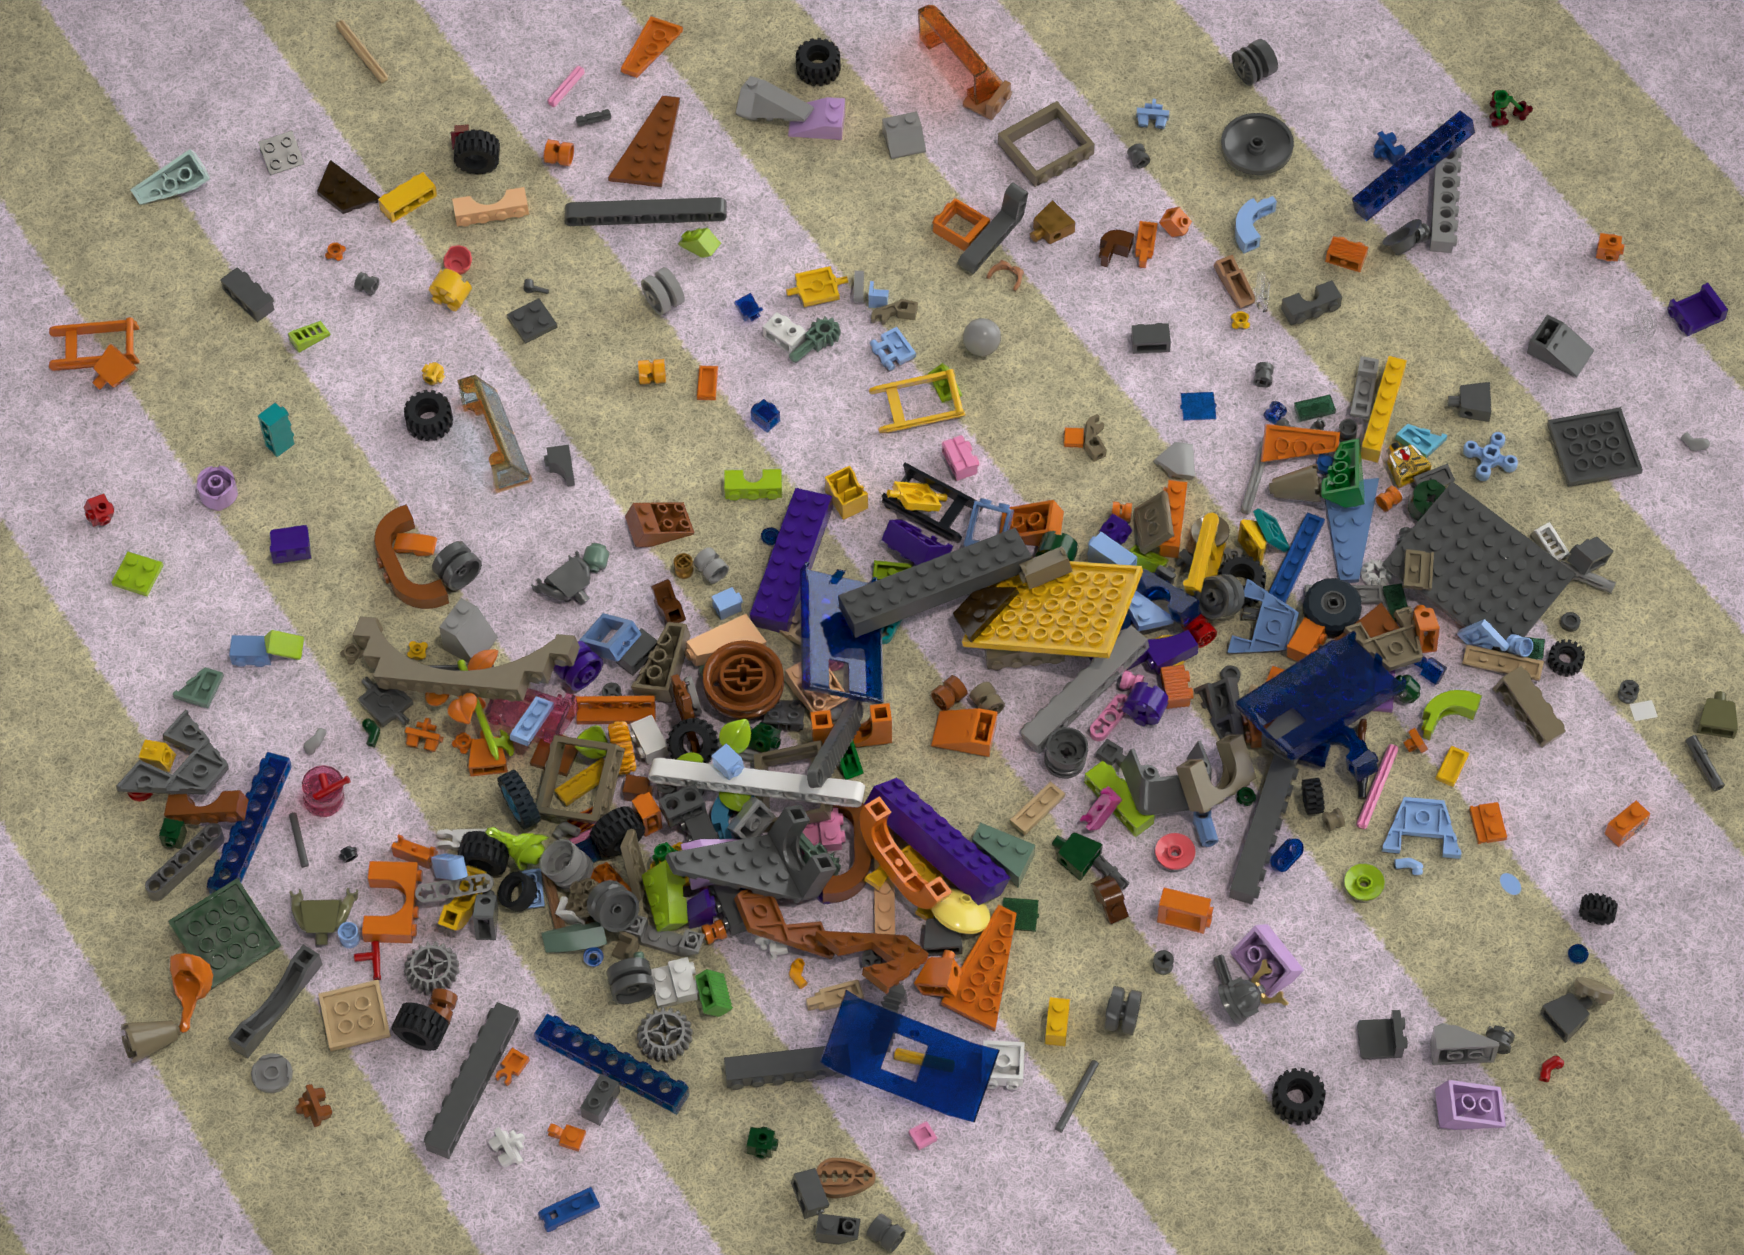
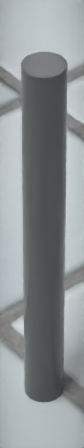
M1092 1060L1055 1127L1056 1131L1063 1132L1099 1065L1097 1061Z

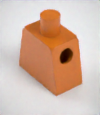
M110 344L93 368L99 375L92 383L99 390L107 383L112 387H116L139 369L113 344Z
M1417 605L1413 611V620H1415V631L1419 637L1422 653L1437 652L1440 627L1434 610L1432 608H1425L1424 605Z
M480 731V739H473L471 741L469 757L470 776L507 773L508 768L503 748H498L499 759L496 760L490 752L483 731Z
M944 950L942 957L928 958L914 982L922 995L956 997L962 971L954 959V952Z

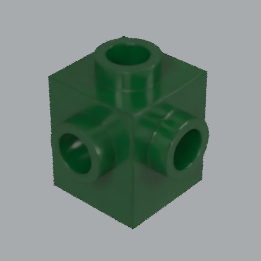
M760 722L751 730L748 747L760 753L777 750L781 745V730Z
M750 1127L746 1145L747 1154L754 1155L760 1159L772 1158L773 1151H777L779 1139H776L775 1131L768 1127Z

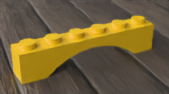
M1388 356L1362 444L1361 459L1379 462L1394 404L1404 377L1407 360Z

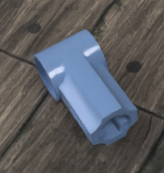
M1211 810L1202 814L1193 812V824L1196 827L1201 846L1206 848L1215 845L1219 841L1211 817ZM1203 815V816H1205L1206 818H1203V819H1202V818H1199L1198 816Z

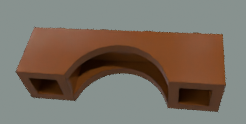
M241 790L222 791L220 796L211 804L195 806V802L187 794H168L164 816L168 819L184 821V824L193 825L218 822L235 823L236 821H245L249 799Z

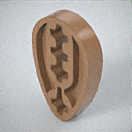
M829 1158L821 1162L816 1169L819 1179L822 1178L823 1174H826L828 1178L826 1182H822V1179L820 1181L826 1197L844 1198L856 1195L874 1185L876 1180L875 1171L872 1168L852 1159ZM864 1173H868V1181H864V1178H862ZM833 1174H837V1182H833ZM843 1174H847V1176L851 1178H848L847 1181L844 1182L842 1177Z

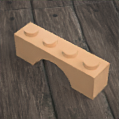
M524 187L506 190L504 197L500 201L490 205L479 204L471 196L452 199L457 226H469L470 224L487 223L488 221L505 220L512 217L520 218L524 215H529Z

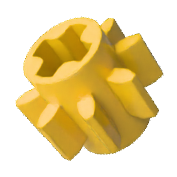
M437 362L429 363V365L425 364L421 370L423 372V380L429 385H435L438 382L442 383L445 375H443L444 368Z

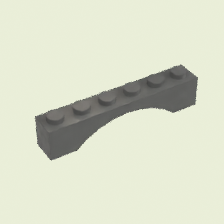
M304 944L290 960L284 975L268 999L255 1013L242 1021L229 1036L228 1040L233 1050L246 1058L251 1056L323 965L320 954Z

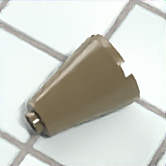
M1313 464L1273 478L1272 483H1269L1270 494H1274V498L1321 502L1320 477L1317 475V471H1319L1318 465Z
M172 1020L124 1023L120 1027L121 1031L125 1030L122 1041L127 1057H132L131 1063H137L177 1041L178 1035H180L178 1024H174Z

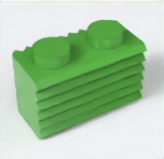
M706 969L695 976L704 1014L720 1017L733 1008L731 1006V999H729L730 996L724 973Z

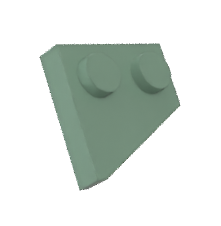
M204 667L195 677L186 682V686L179 691L173 692L174 699L209 708L224 677L223 672Z

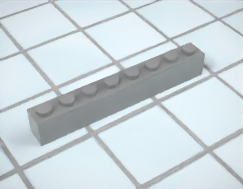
M1131 625L1127 629H1123L1118 635L1110 658L1094 657L1091 664L1086 669H1082L1072 682H1068L1064 686L1063 691L1058 696L1055 695L1044 709H1040L1031 722L1024 724L1020 731L1022 739L1040 754L1046 748L1047 741L1055 730L1068 727L1149 649L1148 639Z

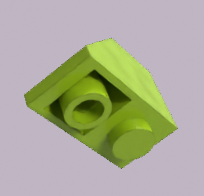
M709 228L688 230L682 234V239L678 243L680 247L701 258L712 256L721 245V242Z

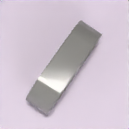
M855 271L854 302H863L864 271Z

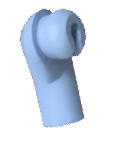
M1413 858L1394 859L1395 869L1411 868L1413 875L1423 874V864Z

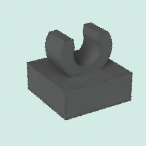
M1183 549L1179 553L1182 559H1179L1176 565L1180 567L1186 563L1183 572L1187 574L1190 572L1194 555L1190 551Z
M1162 565L1158 566L1152 582L1168 592L1173 586L1176 569L1171 566L1167 568Z

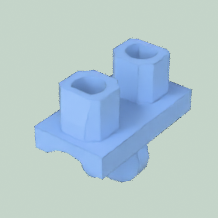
M1156 99L1152 100V104L1145 103V108L1137 107L1136 118H1138V126L1148 127L1149 119L1156 120L1155 128L1165 129L1166 123L1169 121V110H1162L1163 105L1156 104Z

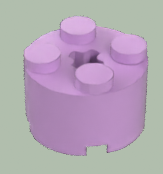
M213 466L202 470L197 477L199 496L206 507L221 511L236 500L238 489L233 473L227 467L219 466L213 468Z

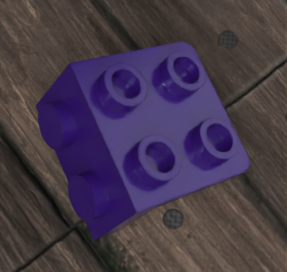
M307 525L270 531V553L273 564L312 559Z

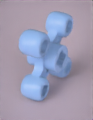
M1501 432L1493 433L1490 437V444L1484 448L1479 447L1474 441H1467L1464 444L1463 454L1467 458L1477 457L1481 460V464L1476 468L1475 476L1479 481L1488 480L1491 474L1490 468H1494L1496 465L1503 467L1504 471L1509 473L1517 469L1518 460L1515 456H1503L1500 454L1499 449L1505 444V435Z

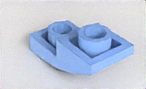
M541 869L521 871L533 878L537 886L536 897L527 909L545 907Z

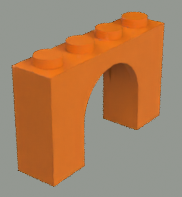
M890 703L870 705L869 719L861 724L859 731H856L857 734L854 735L855 747L892 743ZM830 710L810 712L812 741L821 740L824 744L835 725L832 723Z
M369 862L368 882L370 888L397 889L406 896V901L403 907L395 914L389 916L364 915L362 927L364 942L413 943V936H417V924H414L415 918L419 917V906H416L418 899L415 896V891L419 882H422L423 871L419 870L418 862Z

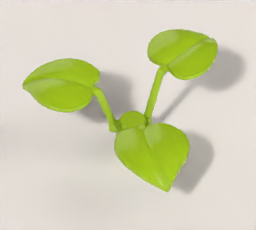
M747 719L729 722L720 730L719 741L721 745H729L737 754L744 752L750 743L751 728ZM694 752L683 754L676 759L703 763V757ZM719 791L721 802L728 808L738 812L741 811L743 805L751 798V795Z

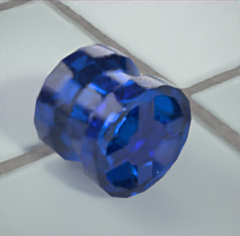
M1272 401L1269 409L1264 412V418L1275 425L1281 417L1287 414V408L1278 401Z

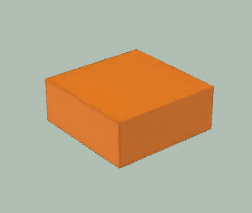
M1065 427L1064 447L1083 448L1084 428Z

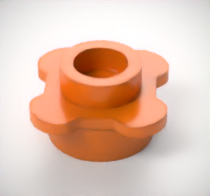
M331 243L327 248L328 252L325 253V257L340 261L343 259L342 255L346 248L339 243Z
M462 732L452 741V746L458 748L461 754H466L471 747L473 739L467 733Z

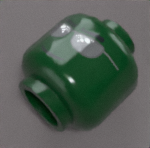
M1398 675L1392 681L1391 691L1400 702L1413 703L1419 698L1421 694L1420 684L1411 675Z

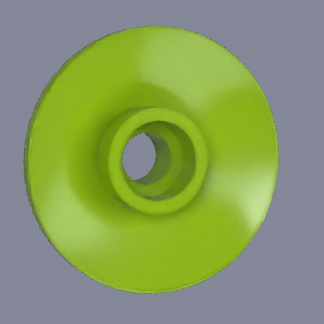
M1357 864L1347 871L1344 885L1352 897L1362 901H1369L1377 898L1383 892L1385 879L1381 871L1375 866ZM1366 883L1367 887H1362L1360 884Z

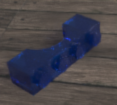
M1143 569L1136 591L1150 601H1168V609L1172 620L1186 627L1201 614L1200 603L1195 596H1190L1183 589L1173 586L1168 580L1161 579L1156 573Z
M1333 710L1318 718L1322 722V734L1318 738L1325 746L1340 745L1350 751L1346 755L1347 770L1357 781L1378 772L1377 763L1379 760L1376 753L1368 749L1365 741L1357 737L1354 729L1346 725L1342 716H1338Z

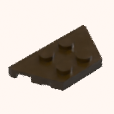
M332 160L329 161L317 189V194L342 214L351 212L354 209L363 208L365 204L371 202L379 203L378 199L380 198Z
M985 587L976 590L953 612V616L962 631L967 635L968 640L973 642L1019 592L1016 587Z

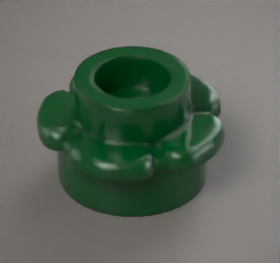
M1243 787L1237 792L1239 804L1250 806L1256 800V794L1249 787Z

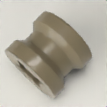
M1339 808L1333 809L1330 813H1322L1323 822L1329 832L1333 831L1335 827L1341 828L1345 826V819Z

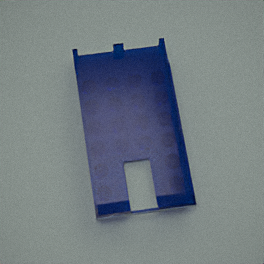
M805 562L800 569L803 689L873 705L882 704L884 702L882 628L855 638L839 609L838 595L877 581V577H873L869 583L844 578L843 575L846 570L837 569L833 575L808 570L807 567L810 563ZM829 660L848 664L849 693L830 689Z
M1352 631L1339 640H1331L1235 702V707L1290 760H1296L1403 691L1406 686V679L1403 677L1402 681L1399 682L1382 666L1383 658L1378 653H1375V658H1373L1356 642V632ZM1291 708H1294L1306 721L1284 736L1275 739L1263 726Z

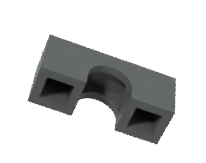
M1332 280L1315 287L1314 297L1316 300L1314 301L1304 300L1300 293L1282 299L1281 310L1291 326L1302 324L1307 319L1313 317L1318 318L1323 313L1333 312L1341 307L1342 295Z

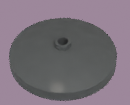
M1248 113L1233 119L1225 127L1221 137V151L1225 160L1236 170L1250 175H1267L1280 170L1291 159L1294 148L1293 135L1288 126L1280 119L1264 113Z

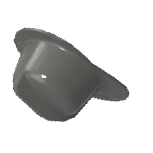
M1415 219L1408 222L1397 231L1386 236L1382 241L1383 245L1390 246L1396 255L1409 251L1415 245V232L1421 227L1422 221Z

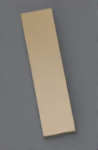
M1467 645L1462 664L1503 674H1509L1522 666L1524 670L1529 672L1531 680L1540 681L1544 661Z

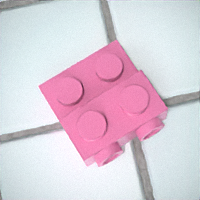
M833 808L831 820L807 824L803 830L804 835L814 846L821 843L827 851L842 850V843H846L845 831H840V825H844L843 814L838 813V808Z

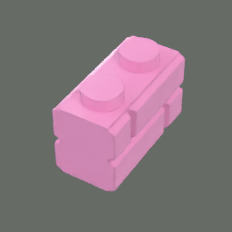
M962 435L942 442L943 455L956 481L977 474V466H979L977 456H973L971 453L972 447L970 442L965 441Z

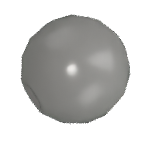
M978 318L972 320L963 332V343L966 349L976 356L992 354L997 350L1001 342V331L997 324L990 319Z

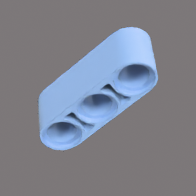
M446 853L431 857L436 878L457 880L468 876L464 856Z

